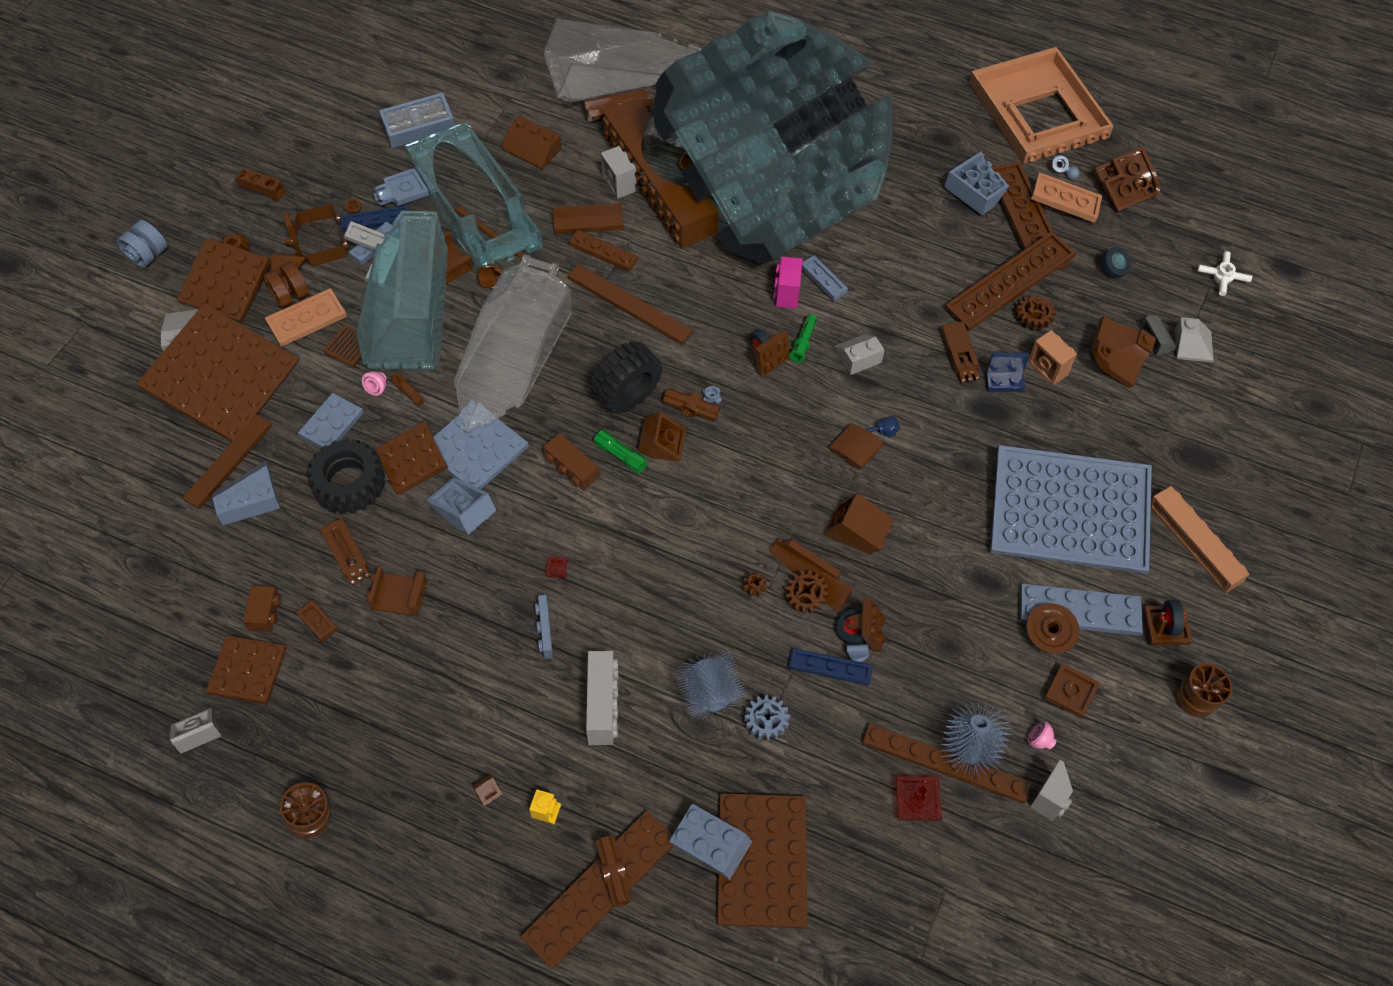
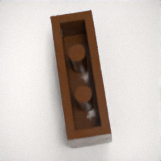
M561 433L543 446L545 460L549 464L553 463L562 475L570 478L571 483L575 487L579 486L584 491L600 477L599 467Z

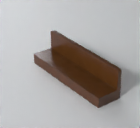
M621 203L553 208L555 234L576 233L577 230L582 232L623 230Z

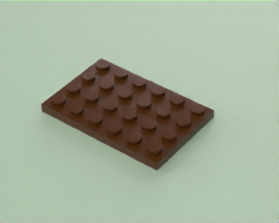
M720 794V820L747 834L752 843L730 880L719 874L718 926L807 929L806 796Z

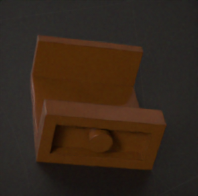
M449 231L435 238L433 273L444 285L474 269L472 257L468 253L463 255L452 243ZM430 242L419 247L421 258L427 266Z
M378 566L376 573L372 575V589L368 591L366 597L371 610L418 617L428 582L425 572L417 571L414 578L385 574L382 566Z

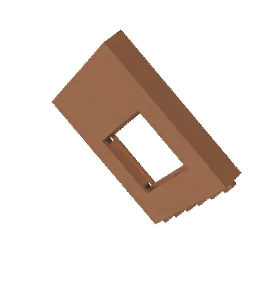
M1057 47L971 72L969 84L1023 164L1057 153H1063L1073 148L1076 149L1083 145L1092 144L1096 141L1105 140L1111 135L1113 124ZM1058 94L1077 121L1034 134L1016 106Z

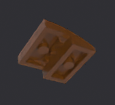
M851 423L829 448L832 453L844 457L848 464L862 469L884 443L866 429Z

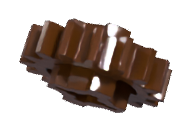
M1030 294L1029 298L1024 296L1022 301H1019L1016 313H1018L1017 318H1021L1020 323H1026L1027 328L1032 326L1033 330L1036 327L1042 330L1043 326L1049 327V324L1053 322L1056 311H1054L1055 305H1050L1052 301H1046L1045 296L1039 298V294L1036 297Z
M802 570L801 576L794 574L795 580L789 579L788 582L791 586L786 587V591L789 592L786 594V597L790 600V606L796 605L795 610L797 612L802 608L803 614H806L809 609L811 613H814V608L821 610L820 604L826 605L827 603L824 597H829V592L826 591L829 589L828 584H824L826 582L825 578L819 579V573L817 572L815 575H812L811 570H809L808 574H805ZM798 585V592L794 595L795 588ZM821 588L820 596L817 598L816 593ZM807 589L808 591H811V593L808 595L807 593H804V590Z

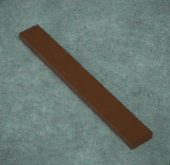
M579 264L568 275V279L680 345H683L693 334L692 329Z

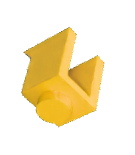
M536 790L529 809L531 818L555 824L561 804L556 801L554 794Z

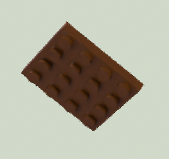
M205 238L176 300L181 304L197 309L205 303L232 320L242 323L261 284L262 275L266 273L271 260L268 257Z

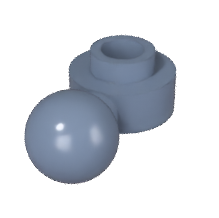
M1057 156L1051 161L1053 172H1065L1070 180H1075L1079 177V169L1077 167H1069V161L1065 156ZM1060 163L1061 168H1058L1056 164Z

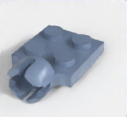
M414 168L383 178V184L373 188L375 199L380 206L392 202L399 206L429 196L427 187Z

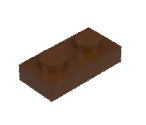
M313 600L296 612L321 643L338 631L336 625Z

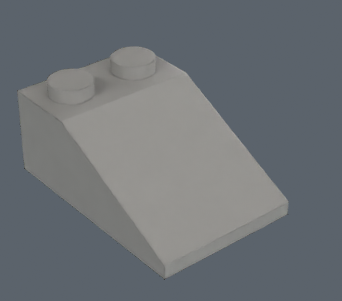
M198 309L165 315L161 330V347L163 351Z

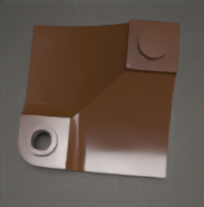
M1144 146L1118 156L1092 171L1098 186L1104 190L1116 213L1143 201L1146 202L1153 199L1160 191L1157 174ZM1147 189H1151L1152 193H1148Z
M1103 316L1099 320L1091 350L1098 366L1103 371L1128 388H1131L1135 384L1143 363L1149 353L1152 352L1156 338L1143 329H1132Z

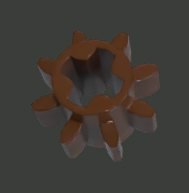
M750 573L749 578H744L743 583L745 586L743 591H748L750 597H761V592L767 591V586L765 585L767 578H762L761 573Z

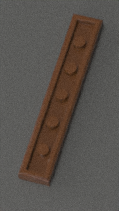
M255 415L237 438L231 442L185 494L183 500L200 510L272 427L271 422Z

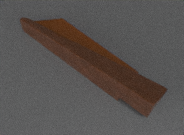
M778 538L770 547L769 552L794 574L801 576L802 570L805 574H808L809 570H811L812 575H815L817 572L819 573V579L824 577L826 580L824 584H828L829 587L826 590L829 592V597H824V599L836 612H839L850 599L853 588L839 580L841 571L793 539L783 542ZM821 588L816 593L818 596H820Z

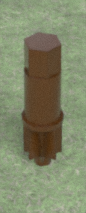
M400 373L391 374V382L400 391L406 394L418 406L424 403L425 398Z

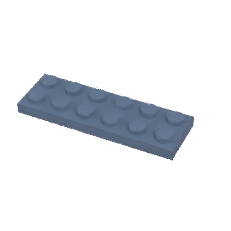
M1022 584L1020 587V623H1027L1030 613L1036 607L1053 603L1070 610L1078 621L1079 629L1141 636L1143 633L1141 596Z

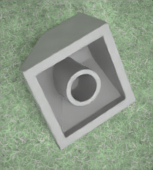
M1181 317L1174 330L1176 359L1213 362L1211 331L1199 319Z

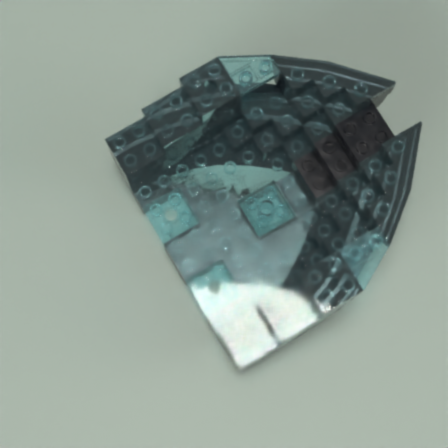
M768 12L752 18L736 31L712 40L700 51L676 60L664 70L655 85L657 90L654 102V126L662 140L665 141L676 135L680 138L693 161L690 166L682 171L684 178L698 202L713 196L729 223L727 227L717 233L724 247L739 256L756 260L757 263H766L778 258L875 201L887 172L892 143V93L867 106L855 82L852 80V78L873 65L874 62L836 36L801 20L774 12Z

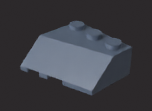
M981 151L951 170L944 187L983 215L996 205L1009 185L998 172L992 169V164L984 159V154Z
M267 460L214 492L213 502L216 514L222 525L280 508Z

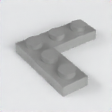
M351 221L344 239L377 251L365 281L382 287L400 247V240Z

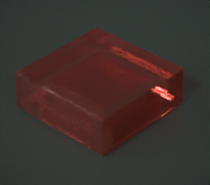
M548 557L546 577L566 578L568 559Z

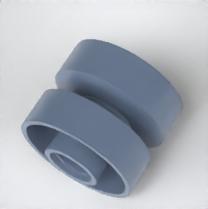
M144 220L137 221L130 228L131 232H125L117 239V244L121 251L133 263L142 268H145L154 260V255H160L167 248V243L163 236Z

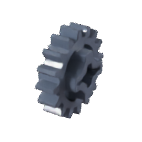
M765 695L764 700H761L758 696L757 703L751 701V708H746L745 713L747 715L744 718V721L748 722L746 728H752L751 735L753 736L757 733L759 734V740L765 736L767 741H769L770 736H773L776 740L778 733L784 735V728L788 729L789 726L787 721H789L790 715L786 714L788 707L782 708L783 701L781 700L777 703L775 696L772 700H769L768 695Z

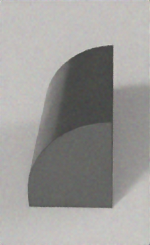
M1155 315L1145 317L1141 329L1156 338L1153 347L1155 355L1175 351L1176 345L1160 317Z

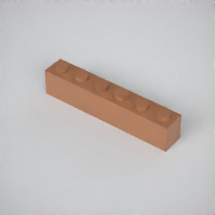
M1170 486L1152 498L1151 509L1224 593L1229 592L1245 581L1249 575L1245 566L1239 563L1233 556V553L1223 545L1219 537L1207 527L1205 521L1201 520L1194 512V509L1183 500L1179 492Z

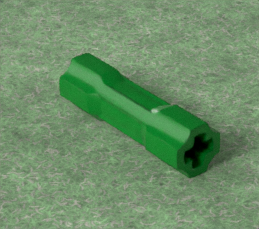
M604 429L596 434L594 438L595 445L623 461L636 473H641L648 463L647 458L616 440L613 435Z

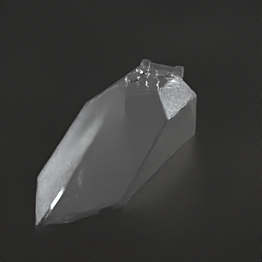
M524 254L519 265L503 270L483 304L454 379L461 421L464 427L463 431L465 433H471L472 428L482 427L506 414V410L513 406L516 408L521 406L572 313L571 289L556 277L559 264H550ZM528 265L548 270L549 273L528 267Z

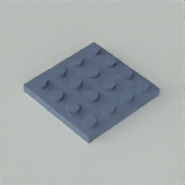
M476 401L434 436L449 467L445 471L451 476L480 490L529 447L526 440Z

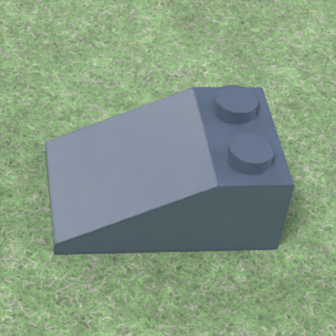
M455 477L426 500L432 508L454 527L466 534L474 531L476 527L496 511L488 493Z

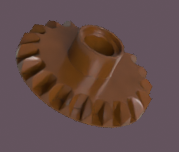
M1048 603L1040 605L1030 613L1027 619V636L1030 637L1031 643H1034L1036 648L1043 650L1044 653L1048 652L1052 653V655L1056 653L1062 654L1069 651L1079 638L1080 629L1076 617L1070 610L1059 604ZM1048 627L1053 628L1056 633L1049 632Z

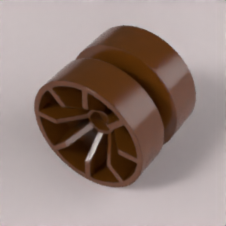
M291 261L279 267L282 277L275 270L262 275L270 294L281 309L293 303L290 293L297 300L309 295L303 275Z
M1206 663L1196 666L1176 687V699L1185 712L1195 717L1211 715L1232 694V683L1226 672L1216 665Z
M307 782L299 783L290 787L281 798L280 813L286 827L293 835L300 838H312L327 828L331 819V809L324 791L319 786Z

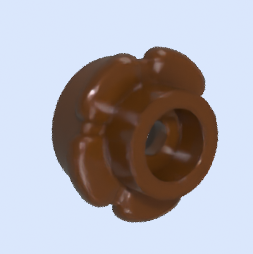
M350 199L345 203L346 211L349 214L360 213L362 203L357 199Z

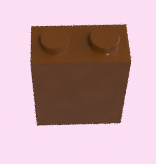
M856 493L838 504L824 535L867 554H872L883 548L885 544L884 539L892 529L891 524L894 518Z

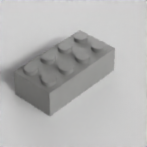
M588 651L586 725L588 745H614V738H618V658H614L613 651Z

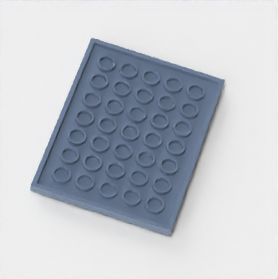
M999 445L997 450L990 553L1147 574L1149 572L1152 465Z

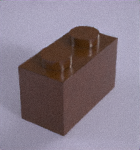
M250 587L243 623L248 631L272 632L273 625L277 623V606L281 604V595L275 587Z

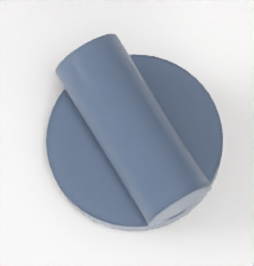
M868 644L847 645L849 658L853 661L863 662L869 657Z

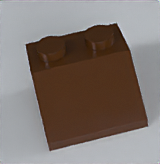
M662 412L644 418L638 450L651 458L681 461L686 429Z

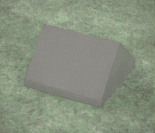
M212 708L171 724L170 740L180 753H184L222 736Z

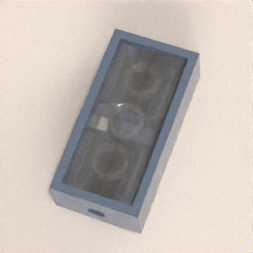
M443 93L379 110L381 122L391 148L455 130L454 119Z

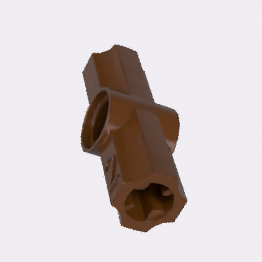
M671 388L667 389L663 399V404L680 409L688 417H695L697 415L714 422L718 418L721 407L703 400L696 393L685 394Z
M614 836L602 837L596 841V846L602 863L600 866L604 882L608 886L613 907L624 906L631 902V895L626 882L627 876L622 858L620 859Z

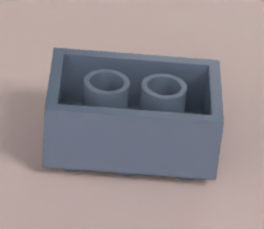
M694 804L690 806L669 841L680 852L728 880L731 879L752 843L747 834Z

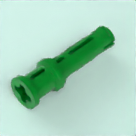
M813 314L806 316L800 335L794 341V348L789 353V358L796 363L804 361V354L809 349V339L817 322V317Z

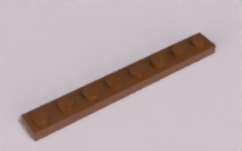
M869 724L862 744L1022 804L1026 802L1031 782L990 767L987 770L982 764H980L981 768L978 764L976 768L972 764L971 770L970 763L967 767V762L965 761L958 764L961 758L953 760L960 756L946 757L947 755H952V753L941 751V749L876 725Z

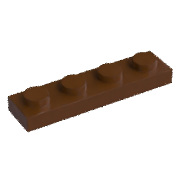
M579 230L576 231L569 241V246L627 272H630L638 261L637 255Z

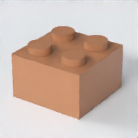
M1051 330L1035 341L1028 363L1050 384L1055 385L1069 375L1077 353Z

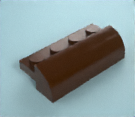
M647 89L582 101L588 122L604 119L603 111L637 98L642 101L648 111L652 110L651 105H654L653 98L649 97Z

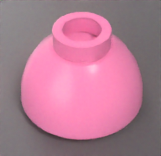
M371 371L365 373L361 381L364 389L369 394L379 396L386 388L387 378L382 372Z
M1047 721L1038 723L1028 735V744L1039 749L1047 748L1050 750L1056 744V739H1054L1051 725Z

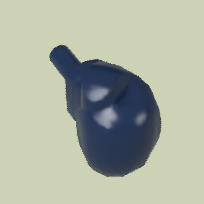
M889 416L878 421V426L867 429L870 433L880 431V434H886L889 438L896 436V432L900 430L897 418Z

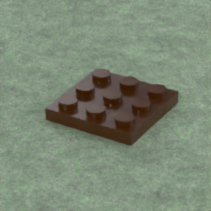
M425 421L376 448L391 484L398 495L449 468Z
M226 635L206 689L207 694L268 705L287 650L286 646Z

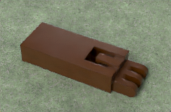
M964 322L943 324L940 333L954 373L958 375L960 383H965V377L967 382H972V376L974 381H979L977 371L979 363ZM959 353H961V355L964 354V356H962V359H961L964 363H961V362H960V359H959V356H958Z
M343 518L320 528L345 579H349L352 586L356 585L354 579L356 576L359 582L363 581L360 575L364 573L367 579L371 577L367 570L369 569ZM354 557L357 564H355L354 561L351 560L348 562L350 565L349 567L346 561Z

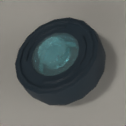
M1120 247L1108 249L1101 258L1103 270L1112 278H1121L1131 270V258Z

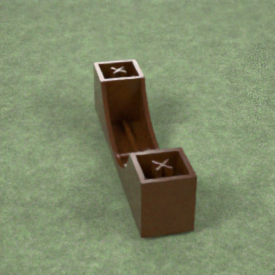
M637 98L603 111L604 119H602L605 140L610 142L611 148L620 146L622 151L627 153L630 163H633L636 167V185H639L643 196L648 198L651 208L656 210V214L664 222L666 230L671 232L674 242L678 243L682 249L718 233L719 211L710 198L698 202L690 187L679 186L664 180L647 165L644 156L654 144V124L649 122L652 116L642 101Z

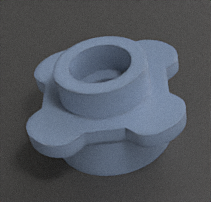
M715 386L703 389L702 393L705 396L703 400L710 403H720L722 400L719 395L721 390Z

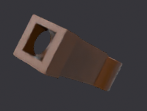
M242 169L235 178L236 183L240 187L270 196L275 202H278L286 192L280 179L252 170Z

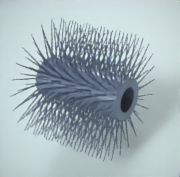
M704 653V660L702 659L699 662H695L696 664H691L694 666H687L693 669H683L687 670L688 674H686V671L681 672L685 675V677H682L685 678L682 681L687 683L684 686L689 688V692L686 694H690L691 697L688 699H692L688 701L692 702L688 705L694 704L691 706L694 709L690 710L697 708L696 710L698 713L700 711V714L704 713L705 710L710 712L717 711L718 715V710L722 709L723 711V708H727L728 704H732L729 701H738L732 697L738 699L737 695L740 696L739 692L743 691H739L740 689H737L739 688L738 686L735 689L734 683L736 681L732 678L738 675L732 676L730 674L733 672L730 671L733 668H729L731 666L728 665L731 663H727L729 661H725V657L720 658L719 661L715 658L705 659Z
M962 708L960 709L966 716L960 713L958 720L957 716L949 714L957 720L956 726L955 721L947 720L954 726H945L952 732H944L950 738L942 739L947 742L949 741V743L951 740V744L941 745H946L947 747L949 745L952 749L941 751L960 752H955V754L947 755L946 757H954L959 754L960 757L953 760L961 758L958 764L963 760L967 762L968 767L970 763L971 770L972 764L975 765V768L977 764L981 768L979 762L989 770L984 763L985 761L990 766L996 768L989 761L992 759V762L1000 764L994 759L1002 758L996 752L1006 753L999 747L1000 745L1008 747L1001 741H1010L1005 737L1003 738V736L1001 739V735L1012 734L1003 733V731L998 734L997 732L1000 729H994L993 727H999L995 725L1002 723H991L997 720V718L990 721L991 717L987 718V712L983 716L984 711L981 715V710L979 715H977V708L976 711L973 708L975 713L974 715L971 713L972 717L968 716V713Z

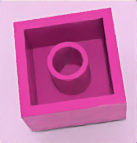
M781 257V264H777L776 274L779 275H776L775 288L777 289H774V299H777L776 307L797 309L803 259Z

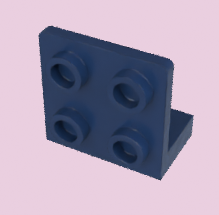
M1021 352L992 353L985 373L987 392H1024L1025 382L1023 373L1029 359V354Z

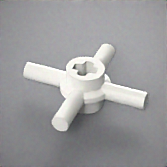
M1228 251L1223 253V261L1216 268L1199 264L1197 270L1198 272L1214 275V280L1220 284L1219 295L1221 296L1226 295L1227 284L1234 279L1251 282L1252 280L1251 275L1235 272L1236 268L1230 263L1231 253Z

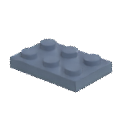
M332 393L298 432V435L320 449L325 445H331L333 441L340 442L364 413L363 409Z

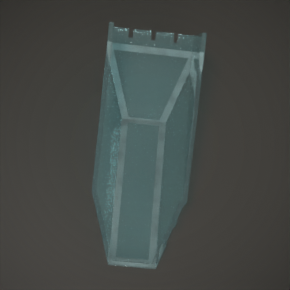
M401 211L393 222L392 230L384 234L385 239L381 244L377 243L356 335L363 365H367L368 369H381L382 365H384V369H400V366H402L403 370H418L419 366H421V370H435V367H439L441 356L448 246L445 242L437 211Z

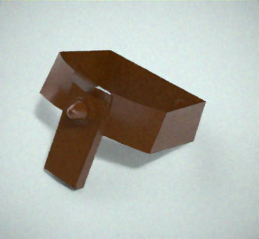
M332 204L297 212L294 225L290 213H284L285 224L290 234V237L285 239L284 243L294 246L295 253L304 256L297 244V232L301 225L336 217L338 224H340L339 213L335 214ZM342 239L344 245L305 255L304 261L312 266H317L347 257L345 249H349L347 241Z

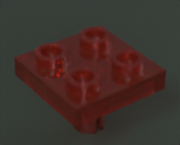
M896 776L898 820H942L939 777Z

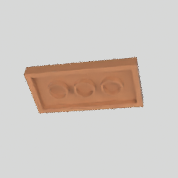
M1039 172L1031 199L1095 223L1098 218L1102 195Z
M330 288L265 317V320L282 347L344 319L347 315Z

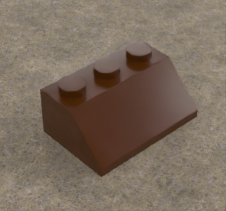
M519 115L508 128L502 150L543 170L561 150V139L559 134Z

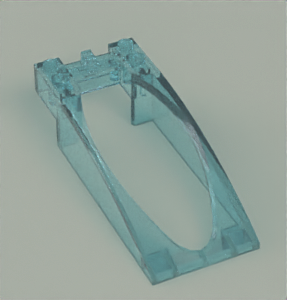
M467 122L405 145L417 172L437 208L466 254L468 253L472 257V262L478 271L480 267L490 263L496 264L495 262L507 258V261H511L514 259V254L526 250L529 254L543 248L541 232L526 213L523 196ZM440 142L454 145L487 175L505 201L512 231L485 241L478 231L474 214L460 219L436 183L433 164V153L436 145Z

